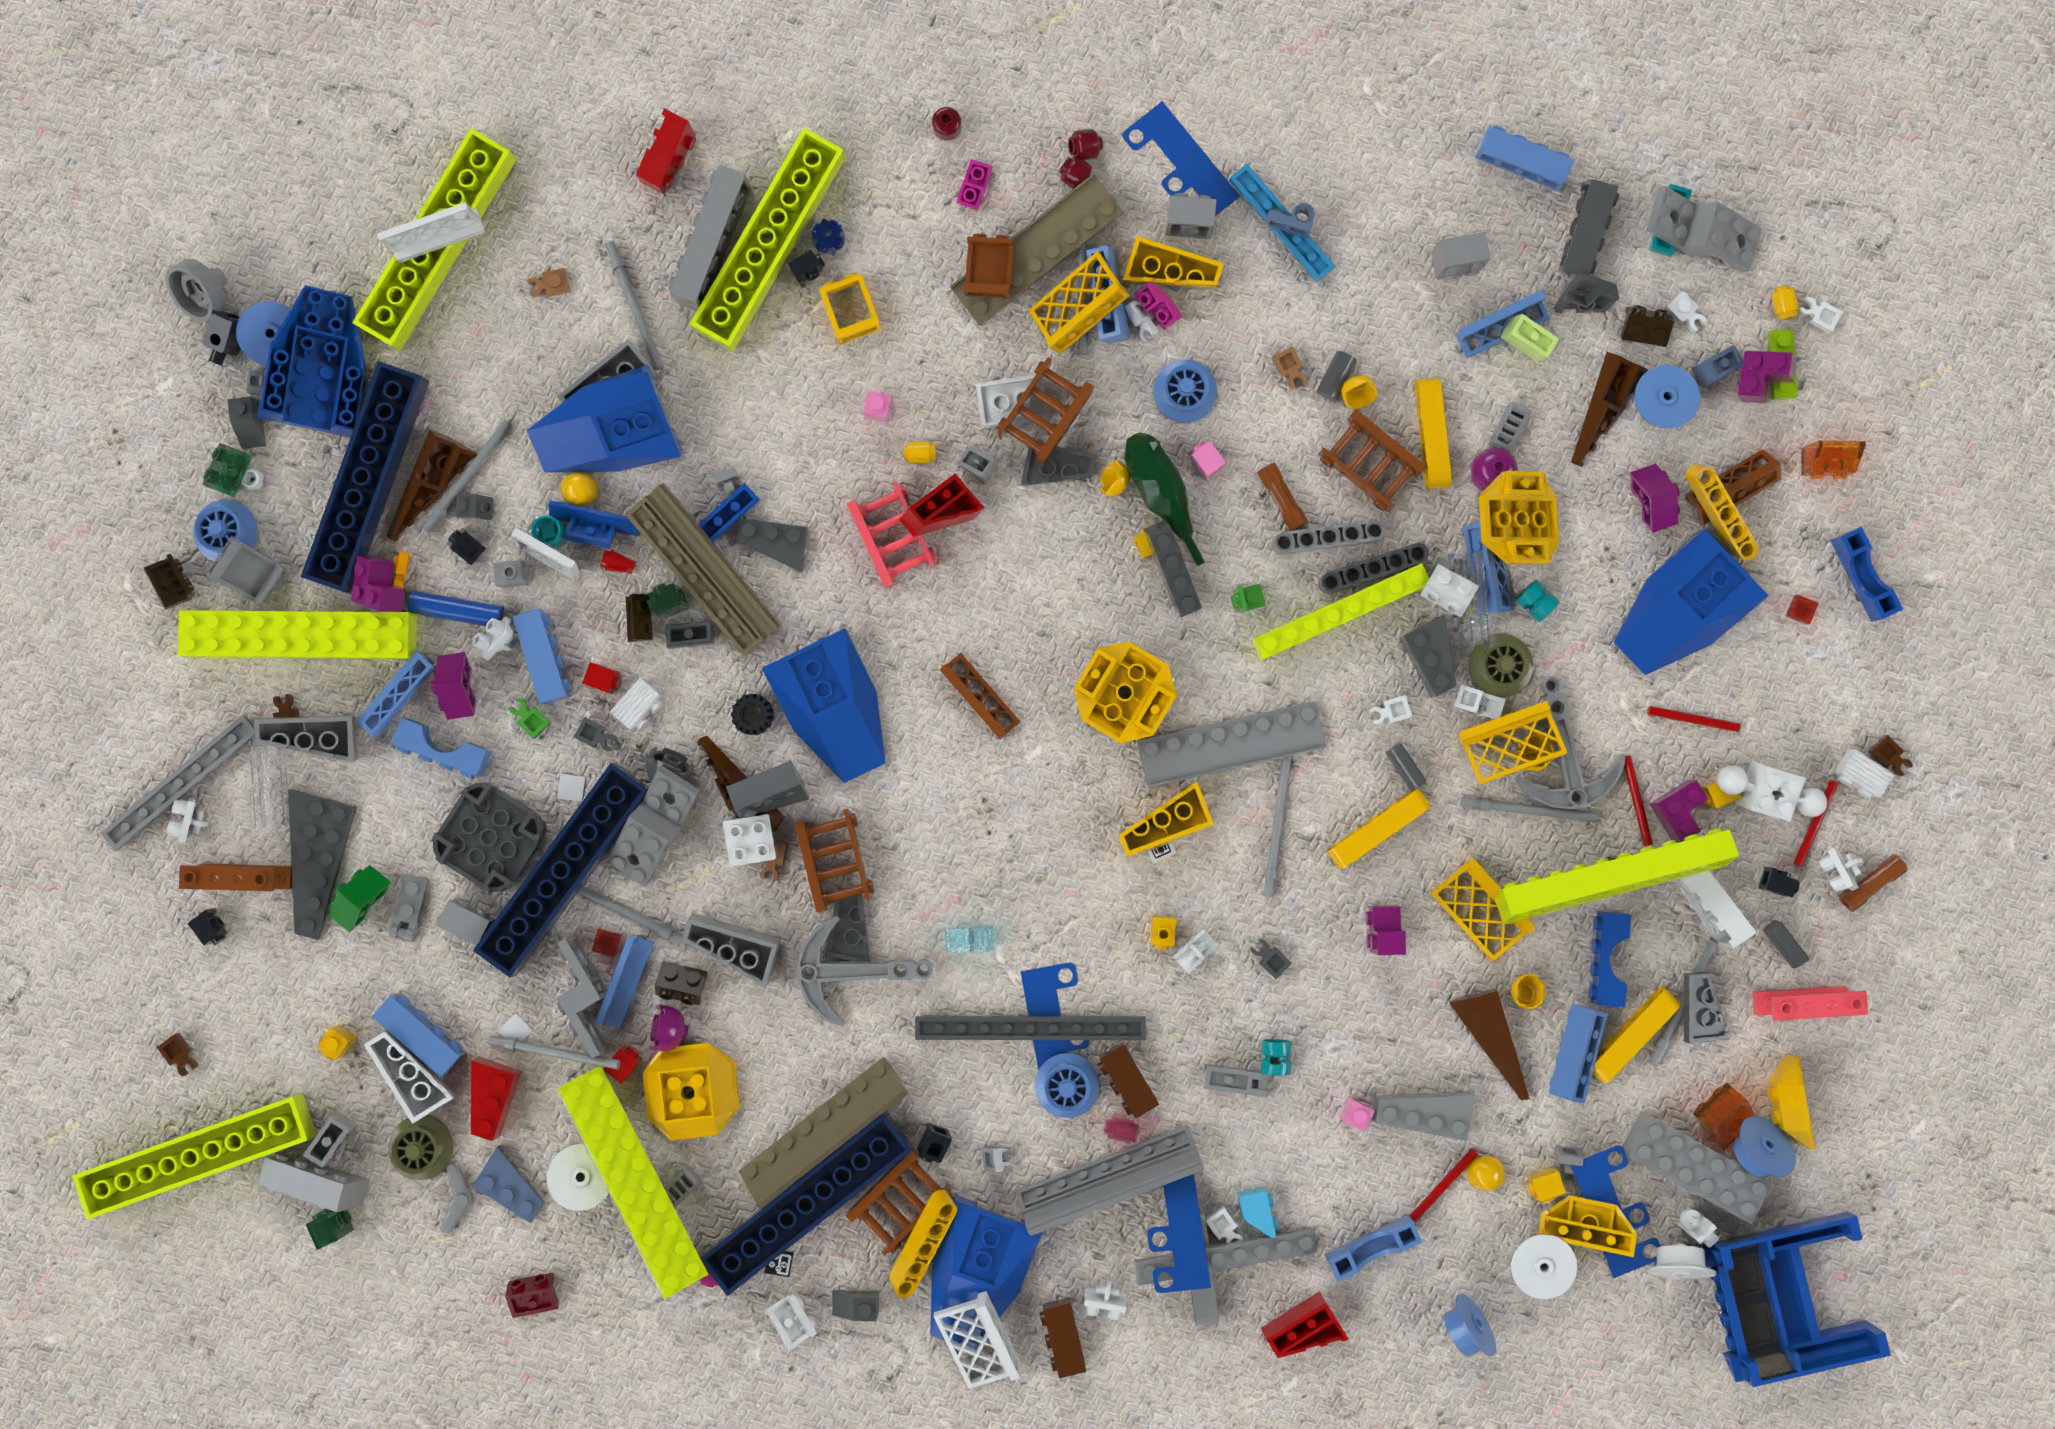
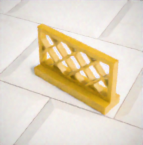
M1097 251L1030 308L1029 312L1046 337L1048 346L1061 354L1130 295L1122 287L1101 253ZM1099 261L1101 264L1099 274L1090 273L1092 265ZM1078 277H1083L1082 287L1073 288L1074 281ZM1089 278H1098L1095 289H1087ZM1103 278L1111 279L1113 282L1106 290H1101ZM1061 292H1066L1064 303H1056L1057 295ZM1072 292L1080 293L1078 304H1070ZM1086 293L1094 294L1093 301L1088 305H1083ZM1044 306L1049 307L1047 318H1040L1037 312ZM1055 307L1063 308L1060 319L1053 318ZM1068 308H1076L1075 316L1070 320L1066 319ZM1051 323H1059L1058 330L1051 335L1049 332Z
M1548 701L1459 732L1458 739L1466 752L1479 786L1568 754L1551 715ZM1547 718L1550 725L1547 734L1534 729L1538 721ZM1523 728L1530 731L1525 742L1512 737L1516 729ZM1532 733L1545 738L1541 748L1528 743ZM1502 736L1508 739L1504 749L1491 745L1494 737ZM1549 739L1558 744L1560 751L1550 753L1543 749ZM1510 740L1523 745L1519 756L1506 751ZM1478 743L1485 746L1486 749L1482 757L1472 754L1469 746ZM1526 747L1539 752L1535 760L1528 761L1521 758ZM1489 748L1501 753L1497 764L1484 759ZM1504 755L1517 760L1513 768L1507 769L1500 766ZM1482 763L1495 768L1492 775L1482 778L1479 771Z
M1470 856L1459 869L1436 887L1431 894L1494 962L1527 933L1530 934L1536 926L1529 918L1508 923L1515 924L1521 931L1514 937L1504 936L1505 925H1503L1502 920L1489 919V908L1497 907L1495 897L1502 888L1474 857ZM1465 870L1472 877L1471 886L1458 885V876ZM1453 880H1455V885H1449ZM1474 881H1476L1480 886H1474ZM1444 888H1454V901L1443 900L1438 893ZM1457 889H1471L1470 902L1457 901ZM1474 890H1484L1487 893V903L1473 902ZM1448 904H1453V910L1448 906ZM1456 905H1470L1469 918L1458 917ZM1473 906H1486V919L1472 918ZM1463 921H1469V926H1467ZM1472 922H1484L1485 935L1474 934L1471 931ZM1488 923L1502 924L1501 936L1488 935ZM1478 938H1483L1484 944ZM1487 939L1501 940L1500 949L1494 954L1487 949Z

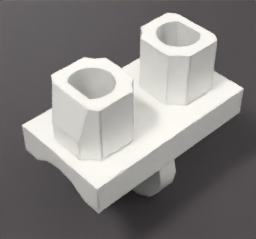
M504 617L499 621L491 618L486 625V632L489 634L486 636L482 633H477L473 637V645L482 651L483 659L489 661L497 651L502 652V650L510 652L513 650L515 644L512 640L515 636L509 626L511 619Z
M189 797L188 801L174 800L171 813L184 815L183 823L169 820L166 834L179 837L178 841L186 842L190 824L193 825L192 833L199 834L200 827H208L209 821L203 819L204 811L197 810L196 817H192L196 803L195 798Z
M1835 848L1829 850V855L1820 860L1819 863L1826 873L1835 869L1838 870L1840 876L1829 880L1834 891L1840 892L1847 889L1854 891L1859 887L1850 871L1852 870L1855 877L1862 874L1859 869L1864 864L1862 858L1854 860L1852 854L1849 853L1844 856L1848 862L1846 863L1840 851H1836Z
M1202 928L1172 957L1189 974L1219 945Z
M1689 1208L1681 1213L1680 1222L1677 1225L1699 1244L1703 1242L1710 1248L1719 1240L1718 1236L1714 1233L1717 1227L1695 1209Z
M1106 1280L1105 1287L1097 1285L1096 1288L1086 1287L1084 1295L1086 1314L1096 1316L1100 1308L1108 1310L1107 1317L1110 1319L1119 1320L1121 1314L1126 1311L1127 1294L1120 1293L1119 1289L1111 1288V1281Z

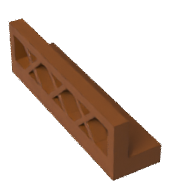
M1764 449L1718 475L1722 483H1729L1725 489L1735 506L1782 479L1780 463ZM1760 459H1764L1767 462L1763 466H1754V463ZM1738 472H1748L1744 477H1734ZM1693 490L1685 494L1686 500L1697 509L1698 520L1703 525L1710 522L1702 505L1696 499Z
M962 653L939 669L999 739L1021 722ZM959 660H962L967 666L966 676L956 675L951 667ZM969 670L975 675V677L969 676ZM959 678L966 679V684H964ZM968 679H976L982 683L981 693H972L968 689ZM984 687L988 690L990 694L984 693ZM975 696H981L980 702ZM983 696L995 698L997 701L996 710L985 709L983 706ZM999 704L1005 711H998ZM990 713H996L995 719ZM998 713L1008 714L1014 722L1006 729H1003L998 724Z

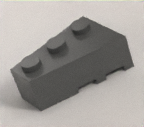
M1444 615L1399 637L1430 698L1437 697L1457 686Z
M791 760L726 787L733 808L740 818H749L755 814L809 800L801 775Z

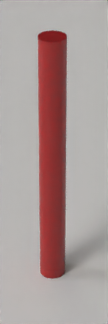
M1649 706L1647 710L1648 715L1739 732L1741 726L1740 723L1653 706Z
M1631 755L1625 756L1624 769L1643 845H1653Z
M1829 780L1824 792L1827 798V807L1822 814L1813 817L1793 862L1794 865L1803 866L1839 783Z
M1471 1148L1409 1216L1417 1222L1478 1154Z

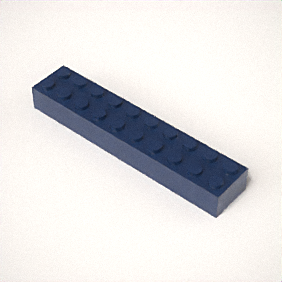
M378 361L302 571V578L351 594L357 556L368 555L430 382L423 376Z
M610 763L473 951L509 978L517 976L618 839L629 815L642 803L649 787L617 763Z
M885 1111L764 1208L758 1209L706 1250L700 1257L704 1267L724 1293L729 1296L909 1154L913 1149L912 1143L887 1111Z

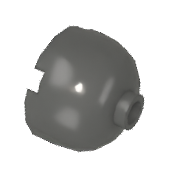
M658 747L651 749L646 762V773L651 780H653L661 766L685 781L689 779L694 765L691 763L689 766L686 763L687 757L669 748H663L662 751H656Z

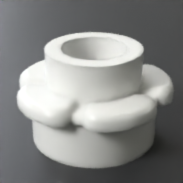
M251 468L241 474L240 480L246 490L253 491L262 487L264 477L260 471Z

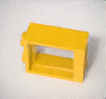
M862 273L848 274L844 277V280L838 282L829 281L824 283L822 288H819L839 345L882 329ZM859 284L871 318L839 329L828 295Z

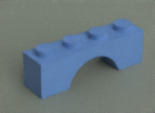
M408 718L400 719L391 744L398 746L397 750L406 754H410L411 751L419 754L418 758L431 763L433 759L440 762V767L453 771V768L461 770V775L474 779L475 776L483 777L492 751L467 742L455 751L443 752L433 744L429 734V726Z
M1406 1215L1324 1255L1335 1278L1340 1282L1359 1273L1372 1260L1389 1253L1403 1252L1422 1243V1239L1414 1222Z

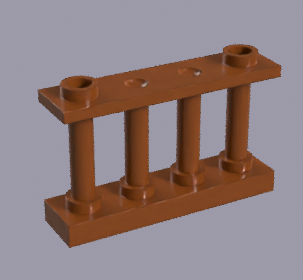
M1047 357L1045 362H1039L1034 370L1035 377L1008 417H1003L996 427L998 429V438L1002 439L1007 432L1035 450V454H1037L1036 462L1043 467L1094 390V386L1087 381L1083 387L1080 385L1077 387L1049 369L1052 363V359ZM1046 377L1071 393L1074 398L1070 406L1066 404L1065 406L1037 388L1042 378ZM1031 395L1060 413L1062 419L1058 425L1056 423L1051 424L1024 406ZM1018 414H1021L1048 432L1047 435L1050 437L1046 443H1039L1012 425Z
M1355 409L1347 419L1350 422V427L1330 451L1323 448L1318 455L1321 457L1320 461L1329 468H1335L1374 500L1373 504L1379 510L1389 512L1395 506L1389 501L1409 476L1414 475L1418 477L1425 470L1426 466ZM1362 432L1367 436V442L1346 466L1336 457L1356 433ZM1379 446L1385 451V456L1369 476L1363 480L1354 471L1371 450ZM1392 461H1397L1403 466L1401 473L1387 490L1380 494L1372 485Z
M849 809L843 810L845 818L811 826L807 825L803 820L794 823L817 913L828 911L827 905H830V902L863 893L865 899L870 900L872 899L871 894L875 893L872 880L867 879L855 827L858 826L855 813H851ZM848 827L851 840L818 849L812 847L810 839L814 838L813 835ZM853 849L856 862L824 871L822 869L818 870L816 861L819 860V857ZM859 871L861 885L831 893L823 892L821 883H824L826 879Z
M204 863L199 864V866L180 865L179 889L239 891L292 889L291 866Z
M914 1147L846 1214V1217L851 1222L856 1218L862 1219L886 1244L882 1250L884 1256L889 1252L893 1254L902 1245L900 1241L915 1227L926 1206L901 1180L902 1177L900 1175L906 1169L912 1171L933 1193L938 1190H945L951 1196L949 1192L952 1185L948 1183L942 1189L918 1164L917 1158L919 1153ZM889 1186L892 1188L896 1187L919 1211L910 1222L885 1197L884 1191ZM873 1202L875 1204L879 1203L903 1228L894 1237L868 1213L870 1211L868 1207Z

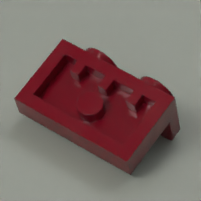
M553 1273L538 1274L533 1277L518 1278L508 1282L505 1298L512 1318L559 1308V1300L553 1286Z

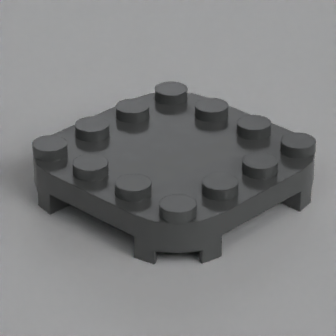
M475 783L465 787L459 793L461 796L438 832L434 833L431 841H433L435 859L440 864H445L481 887V890L487 892L505 891L518 880L541 844L546 824L537 812L500 788L489 783Z

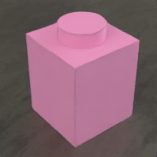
M868 391L864 409L865 417L888 422L893 401L891 395Z
M1211 441L1206 444L1201 442L1192 449L1194 453L1191 454L1190 459L1205 479H1208L1226 464Z
M1349 1096L1340 1118L1344 1122L1365 1132L1375 1110L1369 1105Z

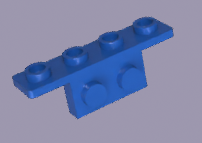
M552 500L548 503L550 516L569 522L564 534L565 540L610 549L616 532L633 536L639 535V531L627 516Z

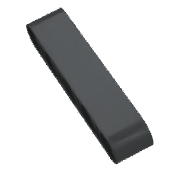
M1414 543L1330 571L1319 579V589L1325 594H1333L1417 566L1427 560L1429 550L1423 543ZM1413 549H1418L1421 552L1422 557L1420 560L1413 558ZM1391 556H1396L1399 558V567H1394L1391 565ZM1370 563L1378 566L1379 571L1377 574L1369 572L1368 565ZM1348 570H1352L1357 574L1356 581L1348 580L1346 576ZM1326 577L1334 579L1336 584L1334 589L1326 587Z

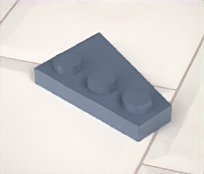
M499 1145L476 1179L473 1187L531 1223L545 1201L530 1182L525 1180L520 1174L517 1166L504 1154L505 1151Z

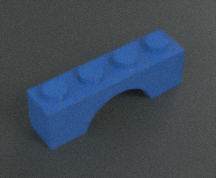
M1862 527L1850 530L1830 540L1871 622L1885 619L1903 610L1893 588L1887 586L1879 578L1872 565L1870 557L1872 546Z
M1597 911V916L1593 920L1596 936L1592 941L1594 962L1590 965V974L1593 976L1592 985L1589 986V999H1591V1003L1596 1005L1625 1007L1627 984L1620 981L1613 974L1610 967V956L1612 950L1619 942L1630 938L1631 915Z

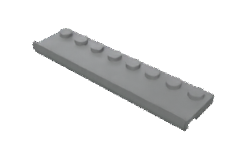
M1316 701L1137 741L1147 788L1327 748Z
M1186 1125L1016 1190V1195L1024 1217L1025 1226L1029 1235L1032 1236L1204 1170V1166L1189 1127Z

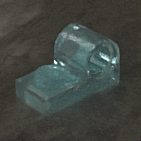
M994 926L945 929L946 952L994 950Z

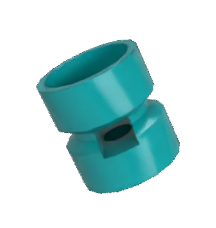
M548 515L540 516L533 522L531 527L533 538L552 549L560 548L567 541L564 536L567 528L556 518Z
M1535 579L1518 595L1515 601L1524 609L1529 608V614L1535 620L1541 622L1557 607L1560 601L1551 592L1546 593V588Z
M1282 1039L1261 1040V1053L1265 1056L1261 1060L1262 1074L1278 1076L1291 1074V1061L1288 1059V1056L1291 1055V1041ZM1272 1057L1281 1058V1060L1272 1061Z

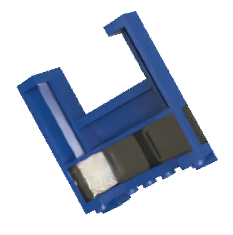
M1847 1211L1720 1240L1710 1248L1703 1244L1702 1249L1705 1250L1706 1266L1716 1271V1276L1710 1278L1715 1282L1716 1291H1714V1296L1718 1305L1721 1306L1720 1321L1722 1326L1726 1328L1727 1336L1725 1337V1342L1729 1349V1352L1722 1354L1735 1382L1745 1380L1752 1387H1757L1891 1356L1886 1333L1870 1322L1864 1320L1819 1331L1799 1247L1843 1236L1852 1241L1862 1240L1860 1225L1856 1215Z

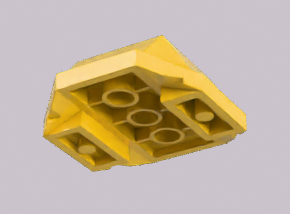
M1501 472L1479 495L1482 543L1507 565L1550 564L1552 555L1559 544L1556 495L1547 483L1544 472Z
M1130 641L1097 648L1074 686L1081 720L1120 744L1153 736L1177 697L1169 665ZM1125 686L1130 689L1131 696L1128 699L1119 697L1118 690L1120 687Z
M710 1042L679 1045L674 1050L658 1052L643 1071L647 1119L671 1141L717 1136L740 1108L736 1061ZM685 1086H690L694 1089V1097H687L685 1095Z

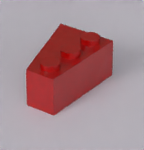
M665 108L661 114L665 116L660 130L655 128L653 135L656 136V139L651 149H646L636 173V177L641 183L662 194L665 193L666 189L669 190L672 187L677 169L680 170L683 167L687 151L691 150L696 142V135L689 121Z
M955 473L909 507L899 520L911 535L916 537L974 520L985 508Z
M482 1057L471 1060L472 1135L490 1141L500 1137L522 1073L521 1070Z
M1320 1291L1261 1327L1267 1342L1277 1358L1304 1352L1307 1348L1319 1345L1320 1347L1327 1346V1343L1349 1340Z

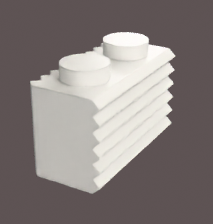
M639 678L610 713L628 729L634 731L637 728L640 730L647 723L648 719L646 717L651 711L655 713L662 706L663 702L661 699L664 696L644 678Z
M1856 749L1848 750L1834 771V774L1839 776L1838 780L1847 786L1853 785L1859 789L1857 792L1861 796L1868 799L1871 797L1880 798L1895 774Z

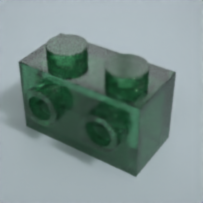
M219 443L218 447L213 451V460L210 467L204 473L202 485L235 498L252 455Z
M665 583L659 584L652 588V592L648 593L650 599L647 600L650 611L652 613L655 612L656 615L664 619L690 609L682 588L675 583L667 586Z
M324 1208L312 1215L313 1220L305 1224L316 1250L338 1241L354 1230L348 1210L334 1212Z

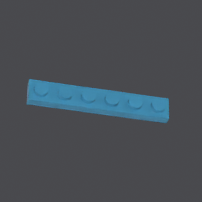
M1248 164L1230 177V183L1264 222L1269 210L1279 209L1286 212L1288 216H1291ZM1269 227L1316 283L1335 268V265L1310 236L1303 238Z

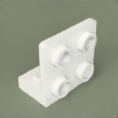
M769 814L756 815L749 818L735 819V815L724 818L723 827L730 867L776 859Z

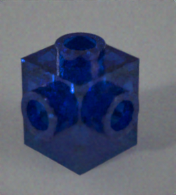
M824 218L820 224L816 223L811 232L815 248L824 254L829 253L835 256L836 252L841 250L846 240L844 231L841 229L842 225L835 220L830 219V221H827Z

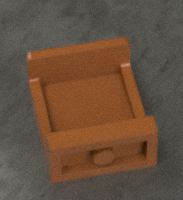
M979 233L973 234V237L968 236L966 279L963 282L964 295L969 297L1011 299L1015 246L1013 239H1009L1007 235H996V238H988L987 235Z

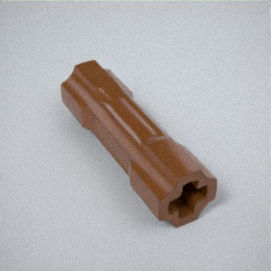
M1275 462L1259 470L1257 474L1265 488L1270 492L1289 530L1294 531L1306 524L1308 520L1285 484Z
M1891 855L1879 864L1877 869L1857 883L1858 889L1854 891L1847 889L1839 894L1840 902L1849 911L1854 912L1866 903L1868 898L1888 883L1895 881L1908 871L1907 865L1897 855Z

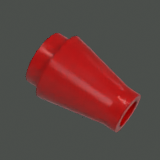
M611 549V551H604L600 567L604 568L605 571L632 574L636 561Z

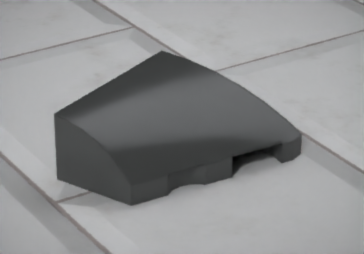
M1580 271L1560 296L1554 307L1555 312L1562 313L1563 309H1576V313L1587 311L1594 313L1605 312L1619 299L1617 285Z

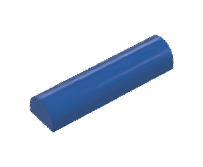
M743 483L699 523V526L714 542L754 507L760 499L746 483Z
M414 590L409 595L407 606L408 612L480 626H486L491 618L501 621L505 608L499 605Z

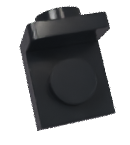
M464 528L460 531L456 529L448 538L450 541L448 543L449 548L470 565L486 549L484 545L471 536Z

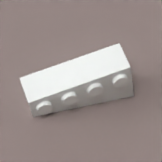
M1710 871L1675 880L1718 945L1735 948L1756 934V931L1722 888L1719 880Z
M389 1031L381 1033L364 1044L412 1124L458 1096Z

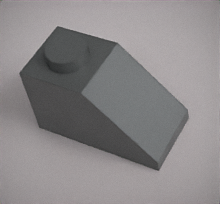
M250 396L227 399L230 423L241 448L249 449L266 446L263 419L256 418L259 401Z
M833 1290L832 1315L851 1321H877L879 1315V1291Z

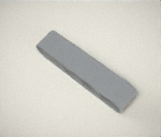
M1369 520L1279 533L1273 539L1272 548L1279 555L1370 544L1384 537L1386 527L1379 520ZM1370 526L1377 527L1379 531L1378 537H1373L1369 534ZM1347 529H1352L1356 532L1355 540L1347 538ZM1325 532H1330L1333 535V543L1325 542L1323 539ZM1302 535H1307L1311 538L1310 546H1304L1301 543L1300 538ZM1285 538L1289 543V547L1287 549L1280 548L1278 546V539Z
M1200 1209L1205 1247H1208L1209 1241L1204 1209ZM1213 1272L1209 1273L1211 1288L1191 1290L1196 1326L1219 1323Z

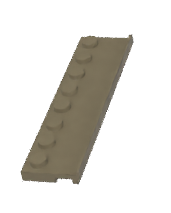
M1092 174L1011 238L1015 244L1011 299L965 296L963 293V282H965L966 274L953 283L950 288L978 325L981 326L1124 214L1123 210L1096 175Z
M664 483L658 485L649 495L625 513L627 518L742 656L749 653L781 626L777 618Z
M885 1057L881 1058L739 1170L759 1209L764 1208L908 1094V1091L904 1088L898 1075Z

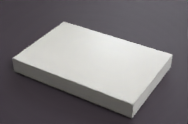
M1036 374L975 383L982 429L995 428L1003 417H1008ZM1042 378L1037 388L1046 393L1044 378ZM1031 395L1024 406L1045 420L1050 419L1048 405ZM1018 414L1012 425L1031 421Z
M518 528L514 529L511 535L519 550L573 581L579 579L581 574L575 561Z

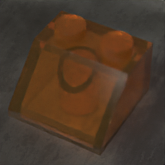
M1819 440L1801 448V476H1810V479L1814 480L1824 479V476H1833V480L1847 479V476L1856 473L1866 441Z
M1727 1082L1722 1087H1718L1706 1102L1699 1104L1693 1113L1697 1122L1723 1150L1739 1136L1742 1122L1748 1117L1756 1116L1747 1099Z

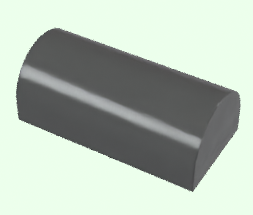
M1336 351L1316 393L1336 403L1341 394L1343 384L1348 380L1357 360L1345 352Z
M711 620L665 625L668 649L715 643L714 628Z
M1401 743L1396 744L1385 752L1410 791L1426 783V779Z
M1774 920L1763 929V932L1791 968H1797L1809 961L1807 954L1783 923Z

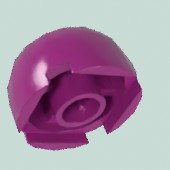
M1496 447L1485 449L1475 456L1470 467L1471 480L1481 491H1484L1501 472L1518 471L1513 455L1505 449Z
M659 1004L656 1009H660L659 1015L654 1014L650 1041L655 1042L654 1046H650V1050L668 1052L679 1046L682 1038H687L689 1026L685 1025L684 1016L678 1009Z

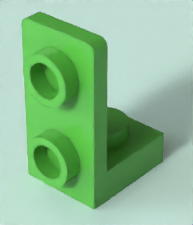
M1260 584L1245 588L1238 586L1233 590V595L1230 596L1234 609H1238V613L1266 606Z

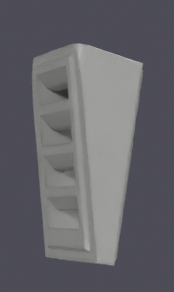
M1511 401L1507 405L1488 445L1511 452L1532 411ZM1511 412L1522 416L1521 419L1512 415ZM1507 419L1518 424L1517 427L1507 423ZM1502 428L1514 433L1513 436L1501 431ZM1498 436L1510 441L1507 445L1497 440Z
M687 1165L665 1185L664 1189L668 1197L673 1201L674 1208L701 1185L703 1180ZM683 1175L692 1184L691 1187L682 1180L681 1177ZM676 1182L686 1190L685 1193L675 1185ZM671 1187L680 1198L676 1199L668 1189Z

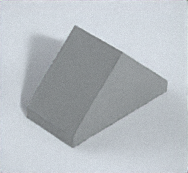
M972 446L968 447L957 463L985 485L999 466L998 460Z

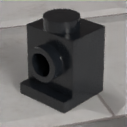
M811 249L788 263L802 288L806 286L804 283L806 280L812 281L816 279L820 272L823 271L822 267L826 266L819 253L814 255Z
M1764 867L1758 889L1793 898L1794 894L1799 890L1800 882L1797 879L1790 878L1791 873L1777 870V868Z
M216 908L204 910L187 923L203 946L210 944L215 946L226 939L225 934H227V931L224 929L225 924L218 916L214 915L218 912Z
M927 1122L926 1130L917 1147L918 1153L924 1161L930 1163L933 1161L942 1162L952 1141L949 1130Z

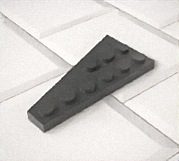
M288 789L294 934L318 940L321 937L357 806Z

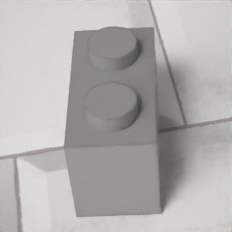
M464 899L448 900L436 926L477 945L495 919L490 917L491 913L484 909L478 908L476 910L470 907V903Z
M334 1110L303 1156L323 1168L354 1122Z

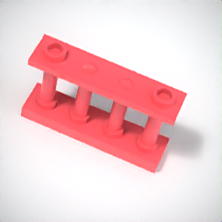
M897 481L893 482L896 491L868 504L857 505L855 500L847 503L886 589L894 586L892 580L896 578V575L927 561L931 568L935 567L934 560L937 559L933 548H927L922 535L913 537L909 534L883 547L881 545L876 546L873 538L877 537L876 534L900 524L899 519L909 508L905 500L909 497L904 485L899 486ZM900 499L905 512L874 526H867L864 518L867 517L868 513ZM919 540L924 553L894 567L885 566L883 559L886 558L887 554Z
M1847 986L1752 992L1754 1015H1772L1773 1021L1868 1015L1867 991L1848 992Z

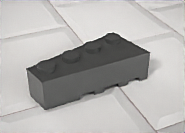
M1594 179L1582 182L1580 190L1585 192L1577 200L1575 209L1578 212V217H1575L1571 222L1569 235H1572V239L1566 241L1558 271L1577 275L1580 271L1589 275L1594 273L1597 266V261L1595 260L1597 251L1600 252L1605 241L1602 238L1604 230L1609 228L1612 216L1609 215L1611 208L1616 206L1619 199V193L1617 192L1619 186Z

